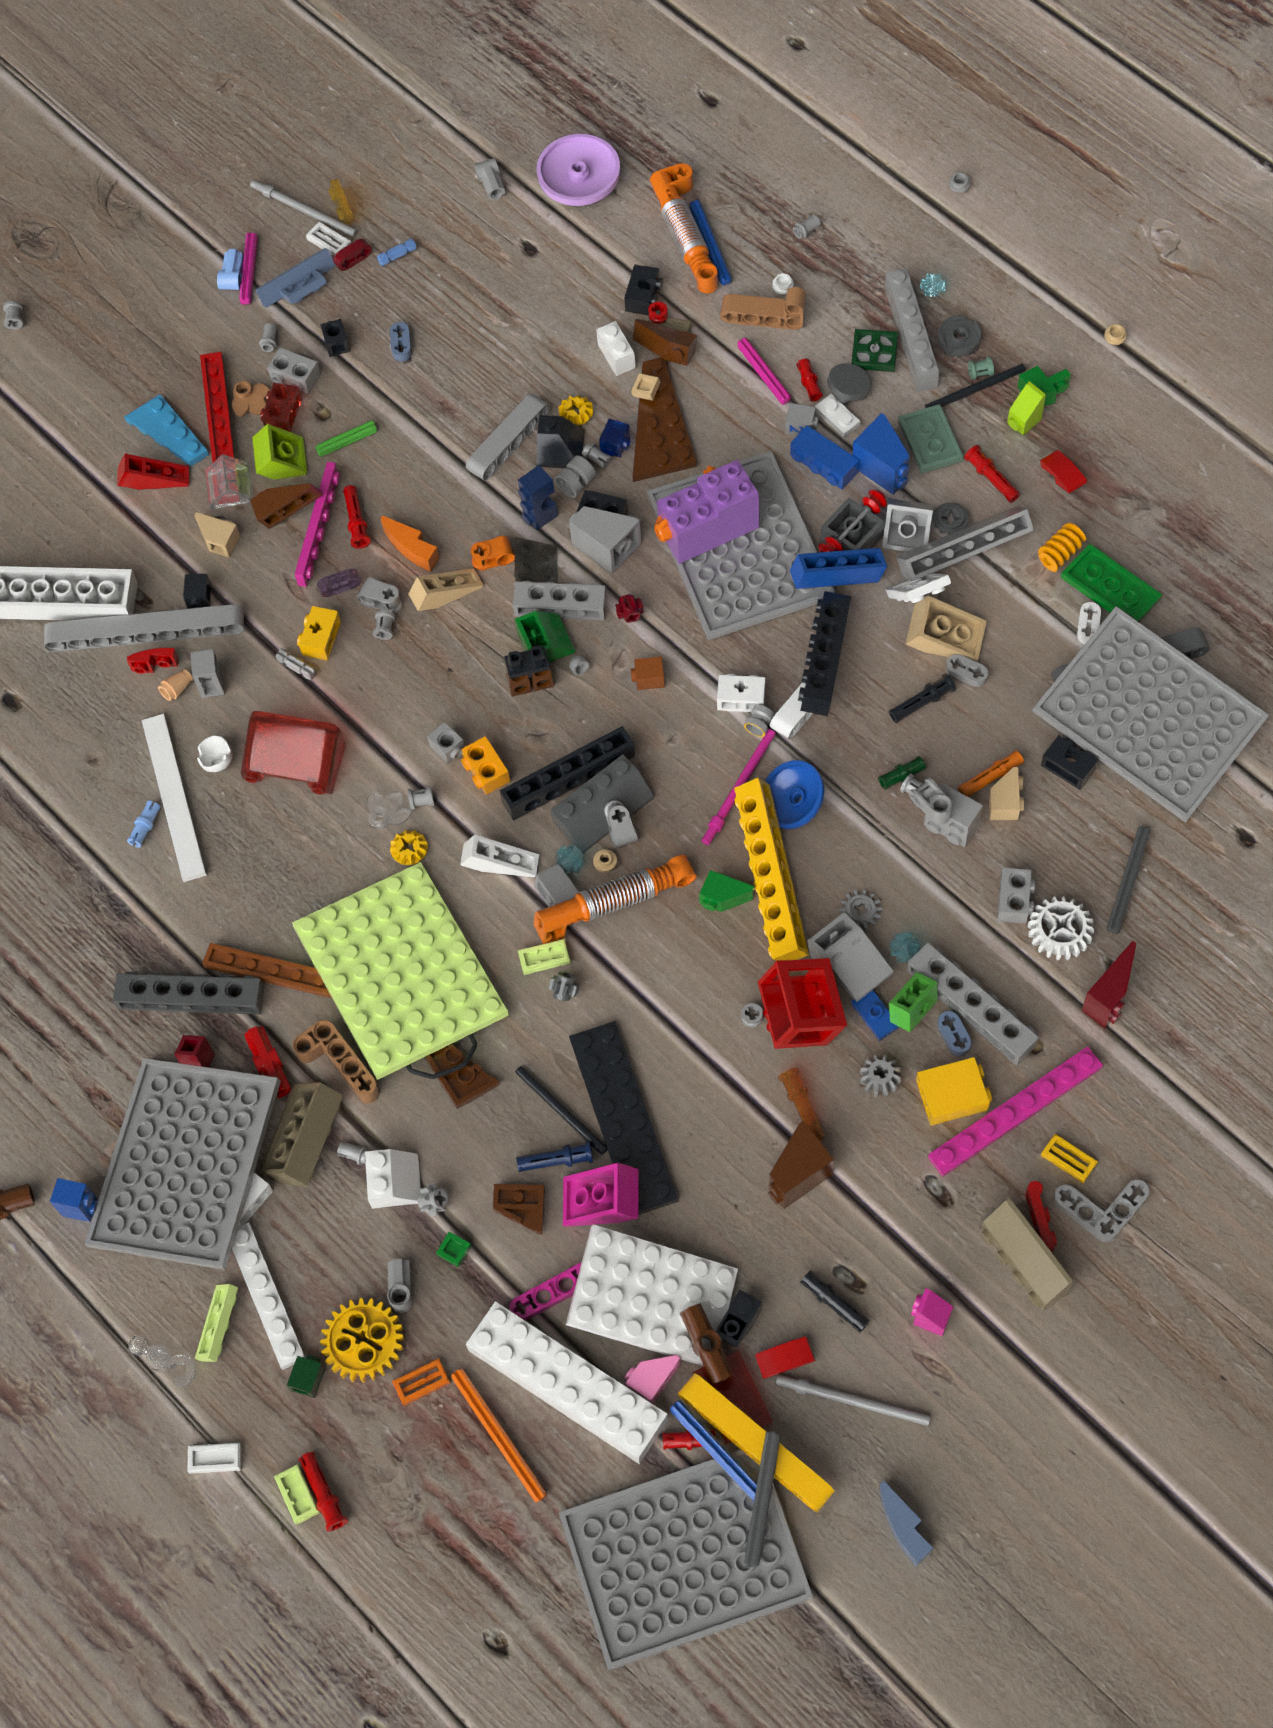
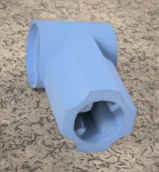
M229 249L225 252L222 270H219L217 275L219 289L240 290L244 256L237 249Z

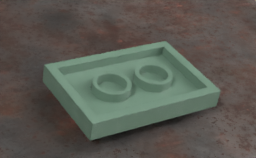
M940 404L898 416V423L921 474L963 462V455Z

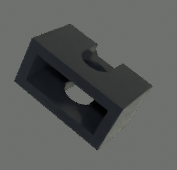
M634 264L624 297L625 312L649 315L648 308L652 303L658 301L656 293L657 290L660 291L662 288L663 278L659 276V268Z
M1058 735L1043 754L1041 766L1081 790L1095 772L1099 759L1087 750L1082 752L1077 749L1076 744L1071 739ZM1067 758H1073L1076 761L1070 762L1067 760Z

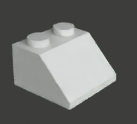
M393 1149L365 1152L367 1194L372 1209L418 1203L417 1199L421 1193L418 1154Z

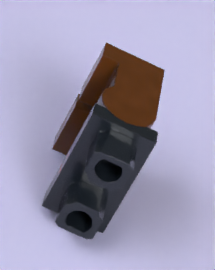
M539 645L532 647L528 651L509 652L507 656H504L507 671L506 677L511 697L531 692L529 678H531L534 691L554 687L545 647ZM543 680H548L545 683H538ZM522 685L525 686V687L520 688V689H515V688L518 687V686H522Z

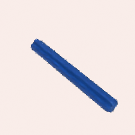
M697 199L689 203L691 213L708 247L712 264L717 268L719 281L723 286L730 284L732 277L701 202Z
M681 1400L675 1402L671 1406V1413L754 1501L757 1481Z

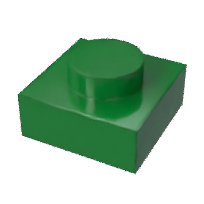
M448 1232L436 1255L459 1268L471 1248V1243Z

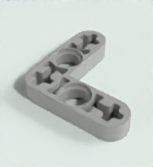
M1132 1180L1105 1212L1070 1185L1059 1186L1054 1193L1053 1200L1060 1210L1098 1240L1110 1242L1115 1239L1144 1204L1149 1195V1187L1142 1180ZM1141 1188V1195H1137L1131 1203L1128 1199L1131 1197L1133 1189ZM1066 1193H1069V1199L1074 1204L1077 1200L1080 1201V1203L1077 1204L1074 1211L1071 1209L1073 1204L1069 1200H1065L1064 1202L1060 1200L1061 1194L1065 1195ZM1117 1205H1124L1128 1208L1129 1214L1125 1217H1120L1115 1213V1207ZM1083 1207L1091 1209L1093 1217L1088 1220L1081 1218L1079 1209ZM1112 1218L1115 1221L1110 1229L1112 1234L1109 1232L1103 1234L1100 1225L1107 1226Z

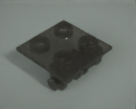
M515 537V581L533 580L542 583L548 581L557 583V546Z

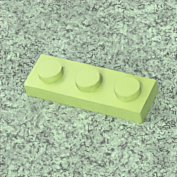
M231 1284L216 1285L195 1359L202 1362L217 1361L222 1351V1341L225 1332L229 1327L231 1310L236 1303L238 1287Z

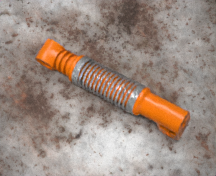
M681 163L658 170L651 175L650 183L661 204L662 216L683 261L690 266L697 281V289L702 293H712L718 287L717 268L708 257V247L686 201L679 196L690 192L693 188L692 168L688 164Z
M678 855L670 859L666 865L656 867L655 869L645 868L640 871L638 870L634 874H627V876L619 877L615 881L611 880L607 884H600V886L592 887V889L588 888V891L584 890L576 893L574 898L536 911L533 925L543 944L562 940L565 937L568 925L582 920L588 922L602 917V915L610 914V912L613 913L618 909L621 910L622 908L637 904V902L640 903L641 901L654 898L660 891L672 886L677 888L685 887L692 883L697 875L687 856Z

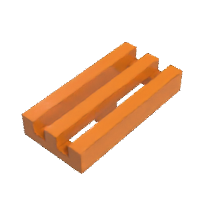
M439 1358L392 1381L403 1406L450 1383ZM438 1367L439 1371L401 1389L400 1385ZM442 1376V1379H440V1380H438V1381H436V1382H434V1383H432V1384H430V1385H428V1386H426V1387H424V1388H422V1389H420V1390H418V1391H416V1392H414V1393H412V1394H410V1395H408V1396H406V1397L404 1396V1394L409 1393V1392H411V1391H413V1390H415V1389H417V1388H419V1387H421V1386H423V1385H425V1384H427V1383H429V1382H431V1381H433V1380H435V1379H437V1378H439V1377Z

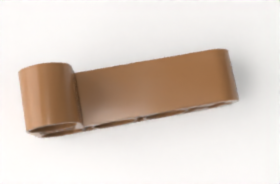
M798 287L789 288L786 293V299L727 294L722 300L720 319L732 324L797 330L803 326L806 292Z
M321 1020L294 1039L292 1045L298 1060L303 1063H310L325 1053L359 1100L363 1103H372L377 1100L379 1089L375 1079L330 1021ZM325 1031L331 1032L326 1038L320 1037ZM303 1046H311L308 1051L300 1052ZM337 1050H345L342 1055L334 1056ZM350 1068H359L356 1073L347 1074ZM362 1081H364V1084L367 1086L368 1089H370L369 1091H366L362 1088Z

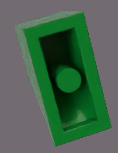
M710 870L699 893V903L707 910L723 912L752 901L755 896V888L750 884Z

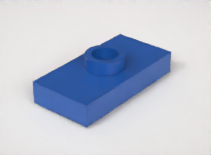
M873 990L858 1002L854 999L851 1000V1005L879 1041L899 1029V1026L890 1022L888 1009Z

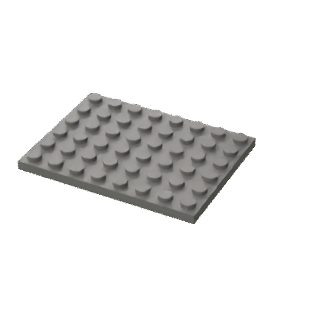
M772 451L739 461L759 493V528L680 564L671 552L707 640L817 605L818 599L823 600L824 591L835 593L832 586L796 589L789 570L797 555L817 553ZM701 473L647 491V497L656 518H658V500L697 483V477L704 474Z
M1118 607L1112 610L1032 710L1036 715L1083 749L1091 752L1097 759L1185 823L1269 717L1266 712Z
M143 1058L85 1245L91 1248L226 1270L281 1081L276 1077Z
M742 1450L732 1452V1456L758 1481L760 1465ZM715 1459L559 1512L609 1671L813 1599L774 1485H772L760 1564L757 1567L748 1566L744 1563L754 1501Z

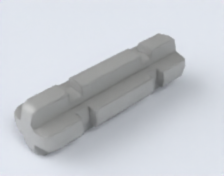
M280 649L276 653L277 661L282 664L286 663L287 667L298 674H303V677L311 680L316 675V669L313 666L306 665V662L293 654L289 655L287 650Z

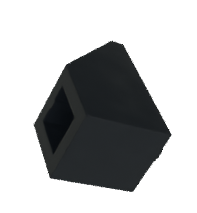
M739 1289L715 1332L718 1333L722 1340L738 1347L750 1332L761 1313L762 1301Z

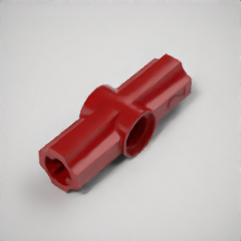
M255 1026L248 1029L244 1036L254 1056L252 1059L259 1075L278 1078L281 1082L276 1098L286 1096L291 1091L290 1084L282 1070L283 1065L275 1047H272L264 1027Z

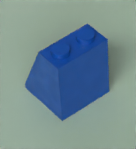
M881 413L853 441V456L859 459V472L894 495L908 483L910 456L887 417Z

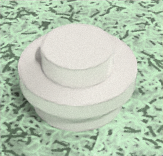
M782 273L775 277L772 287L776 293L786 294L789 288L794 287V282L788 274Z

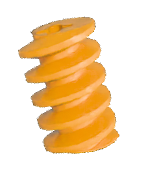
M1065 523L1062 529H1059L1050 540L1045 542L1044 546L1038 549V557L1048 570L1057 572L1058 566H1063L1064 560H1069L1070 555H1074L1076 549L1082 547L1081 542L1086 541V536L1077 525Z

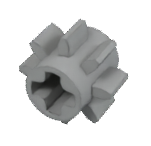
M437 1183L420 1188L421 1193L417 1201L421 1212L428 1211L429 1216L438 1215L439 1212L446 1211L445 1206L449 1198L445 1188L438 1189Z

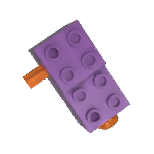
M738 459L717 469L715 466H707V469L703 471L704 475L697 477V483L657 501L658 518L654 525L655 533L660 541H666L679 564L759 528V493Z

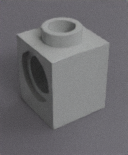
M445 722L427 736L430 747L447 764L462 756L461 749L465 747L463 739ZM446 743H453L448 747L443 746Z

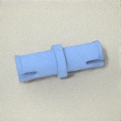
M147 801L140 817L136 818L134 822L135 827L127 839L130 845L133 846L136 842L135 847L140 848L147 832L152 830L154 826L153 821L161 808L156 802L152 806L153 801Z

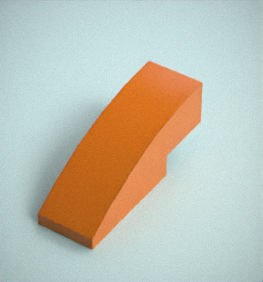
M382 515L383 531L395 548L407 559L431 572L439 560L437 547L424 542L421 531Z

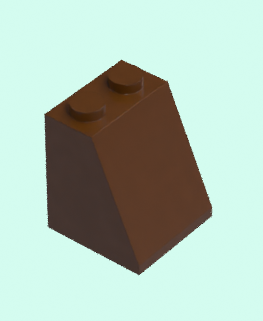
M804 1120L797 1126L769 1174V1196L776 1205L780 1203L784 1209L833 1175L834 1159Z

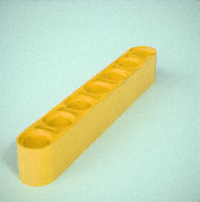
M694 1373L677 1393L678 1396L760 1465L766 1431L708 1382ZM779 1443L774 1478L815 1512H819L835 1492L834 1489Z

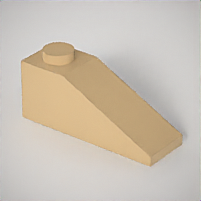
M474 568L417 576L408 595L418 611L439 608L481 589L483 583Z

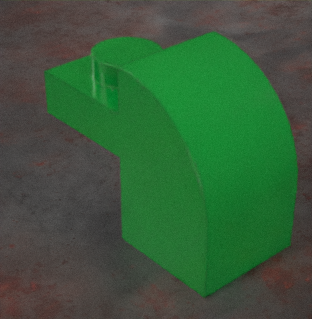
M1036 366L1019 375L1017 388L1021 392L1030 381L1046 394L1044 406L1052 405L1055 403L1056 394L1063 393L1069 388L1071 374L1067 369H1064L1047 378L1040 367Z

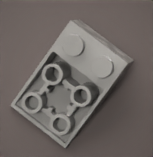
M845 912L807 941L809 955L813 959L829 958L835 981L856 1002L894 974L892 968L863 930Z

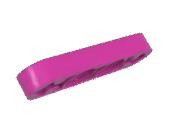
M582 1262L514 1298L509 1305V1310L527 1321L572 1297L577 1283L576 1277L573 1274L577 1272V1275H579ZM566 1278L572 1280V1289L569 1291L561 1290L559 1288L561 1280ZM540 1291H548L551 1294V1298L547 1303L537 1301L536 1298ZM532 1297L534 1305L537 1307L536 1309H533L532 1305L525 1308V1314L515 1313L518 1304L524 1307L530 1304L528 1298Z

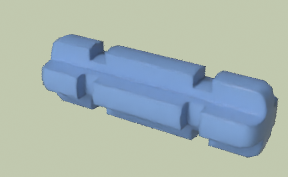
M409 239L404 244L401 243L387 250L386 253L379 254L377 260L381 266H384L390 260L393 261L407 254V252L415 250L417 248L413 239Z

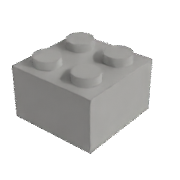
M940 783L938 787L952 802L951 818L947 823L938 825L933 823L925 814L924 826L932 833H939L945 836L952 844L966 847L979 827L983 805ZM944 808L936 809L937 811H945Z

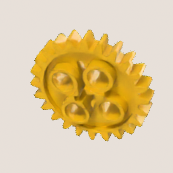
M363 1298L359 1299L358 1305L349 1300V1308L347 1309L341 1304V1313L338 1314L332 1311L331 1313L335 1319L333 1321L325 1320L329 1329L321 1330L322 1334L327 1337L320 1340L321 1345L327 1346L321 1351L324 1356H329L325 1360L328 1365L334 1364L332 1367L334 1373L341 1370L340 1376L343 1379L350 1374L352 1382L359 1376L362 1383H365L366 1375H370L371 1379L375 1381L376 1372L385 1376L383 1368L386 1366L393 1369L390 1361L392 1359L399 1361L400 1358L395 1352L403 1351L404 1349L402 1345L398 1344V1342L405 1340L402 1334H397L403 1330L401 1324H396L399 1321L398 1316H391L393 1311L390 1307L384 1310L383 1302L378 1303L375 1307V1302L372 1298L367 1305ZM355 1319H364L363 1324L359 1328L351 1326ZM346 1329L361 1339L366 1337L369 1343L382 1347V1350L378 1351L363 1341L359 1344L354 1336L342 1331ZM377 1330H386L383 1338L374 1339V1333ZM350 1341L351 1346L346 1351L339 1350L342 1342ZM364 1353H373V1358L369 1362L361 1361Z

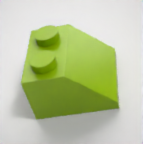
M267 424L252 437L256 474L273 480L307 474L304 439L302 436Z

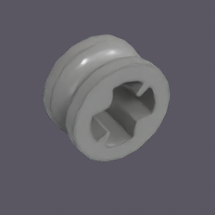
M748 1003L742 1008L741 1020L743 1024L751 1028L761 1024L763 1011L758 1004ZM749 1011H754L755 1015L759 1016H755L754 1020H750L748 1016Z

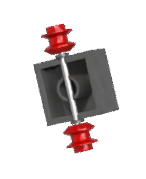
M870 490L868 492L869 497L862 498L864 507L849 497L821 527L820 542L822 543L818 546L819 552L872 549L884 535L885 521L875 514L880 513V507H886L885 495L879 490Z

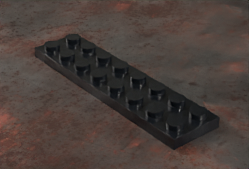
M613 1021L569 1036L612 1164L620 1163L639 1169L638 1215L678 1202L616 1022Z

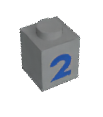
M790 403L785 420V433L798 435L807 425L817 430L819 416H815L816 407Z

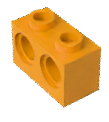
M486 736L461 749L463 758L460 760L466 771L470 770L474 775L472 780L478 789L482 788L486 795L510 782L508 770ZM476 756H483L479 760L473 759ZM489 773L494 774L492 777L489 778L484 777Z

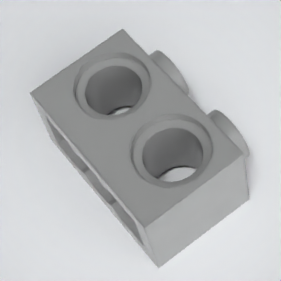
M279 348L267 367L273 382L279 385L284 384L297 392L302 391L307 394L310 393L321 375L318 362L283 348Z
M200 649L197 652H190L192 676L201 697L207 698L224 695L222 670L214 650Z
M1002 867L997 921L1026 924L1028 915H1031L1034 907V901H1029L1030 893L1034 894L1035 879H1031V870ZM1012 883H1021L1023 887H1015ZM1017 904L1021 906V909H1013L1010 905Z

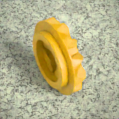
M579 394L576 397L569 395L568 399L562 400L561 405L558 406L559 416L564 417L577 426L588 422L593 415L592 402H589L587 397H580ZM573 405L579 408V415L572 410Z
M406 829L400 834L396 833L390 847L392 857L402 865H414L420 862L426 856L428 844L423 834L418 833L416 830L407 831ZM403 842H407L408 844L413 843L412 846L414 852L412 850L410 851L409 849L404 850L405 847Z

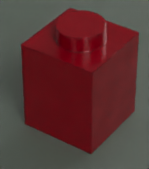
M183 1035L174 1055L180 1064L209 1068L215 1053L205 1036Z

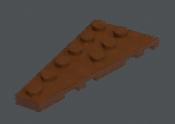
M661 357L643 361L642 374L659 377L661 383L653 400L639 398L633 482L697 467L696 458L665 360Z

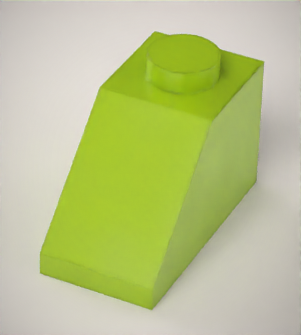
M1030 381L1025 385L1009 409L1007 420L1009 426L1022 435H1025L1042 420L1046 394Z

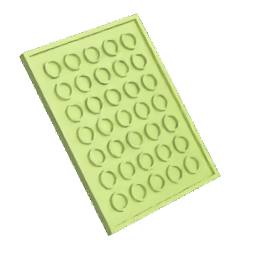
M421 862L292 922L293 928L377 1080L509 1016L508 1010Z

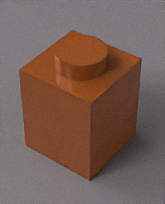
M662 656L634 659L635 668L630 669L632 682H637V690L665 688Z

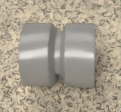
M575 456L567 464V467L555 476L554 481L565 495L575 498L584 489V485H588L596 477V472L587 460L580 456Z

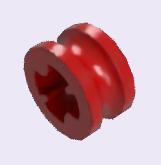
M654 302L649 306L648 312L651 322L660 324L667 320L668 309L665 303Z

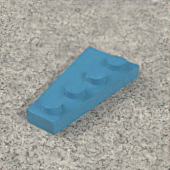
M160 394L124 417L128 424L134 425L141 433L153 438L157 444L169 449L173 455L189 466H193L209 455L203 444Z

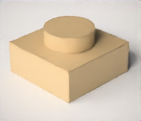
M639 374L631 390L633 397L653 400L661 383L659 377Z

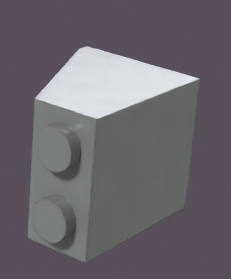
M583 506L579 512L573 513L569 520L572 545L612 574L641 545L640 520L637 518Z

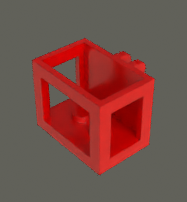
M829 958L776 961L758 981L764 1005L763 1015L764 1018H767V1031L771 1033L775 1049L827 1046L847 1026ZM809 970L805 975L790 976L788 972Z

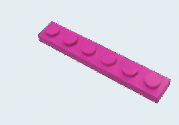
M333 462L326 463L319 488L323 495L315 501L295 570L298 586L307 587L309 579L313 577V563L319 557L318 546L320 541L324 539V525L330 518V504H333L335 501L334 490L336 485L340 483L341 474L337 470L336 463Z

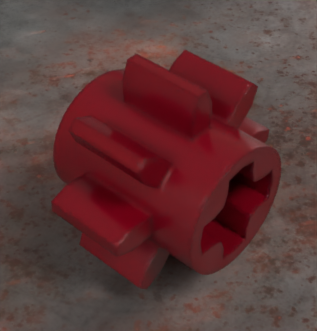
M632 594L620 597L618 600L619 604H615L618 619L624 618L627 623L639 620L641 617L640 613H644L641 598L635 599Z

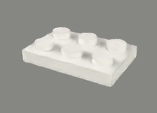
M931 573L914 581L907 580L886 589V592L891 599L915 603L925 598L924 595L927 593L937 594L944 591V586L951 584V581L946 574Z

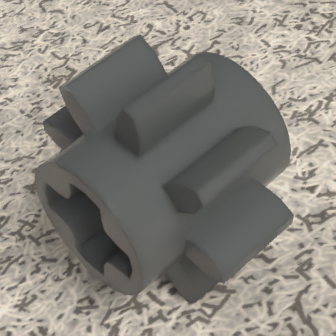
M560 971L557 976L554 975L550 979L548 989L554 990V998L569 1001L571 996L575 997L578 994L580 983L575 982L576 976L574 974Z

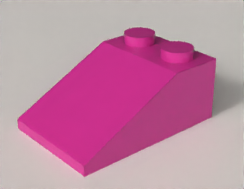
M615 1163L563 1177V1226L611 1224L638 1219L639 1169Z

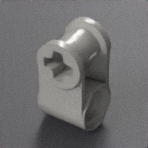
M371 577L366 579L357 595V600L370 608L390 611L393 614L399 612L402 608V600L399 597L398 589L393 585L380 582Z
M927 778L920 787L909 791L912 802L933 823L942 825L950 820L952 802L934 780ZM944 808L945 811H937L936 809Z
M619 800L609 801L605 805L604 813L614 847L618 848L638 841L627 808ZM619 809L618 816H614L615 810Z

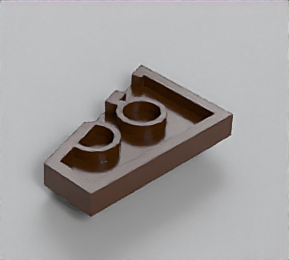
M450 1044L424 1058L434 1074L463 1063L466 1057L459 1049ZM469 1061L466 1067L437 1078L456 1109L499 1086L497 1079L493 1076L490 1077L478 1064H474Z

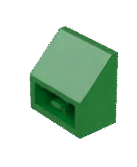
M533 611L515 618L517 634L525 651L539 645L545 647L549 663L576 653L559 614Z

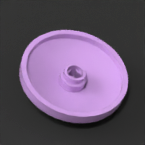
M588 134L567 135L550 143L540 154L537 162L538 182L544 193L559 203L571 206L592 204L605 198L616 187L620 178L619 157L615 149L599 137Z

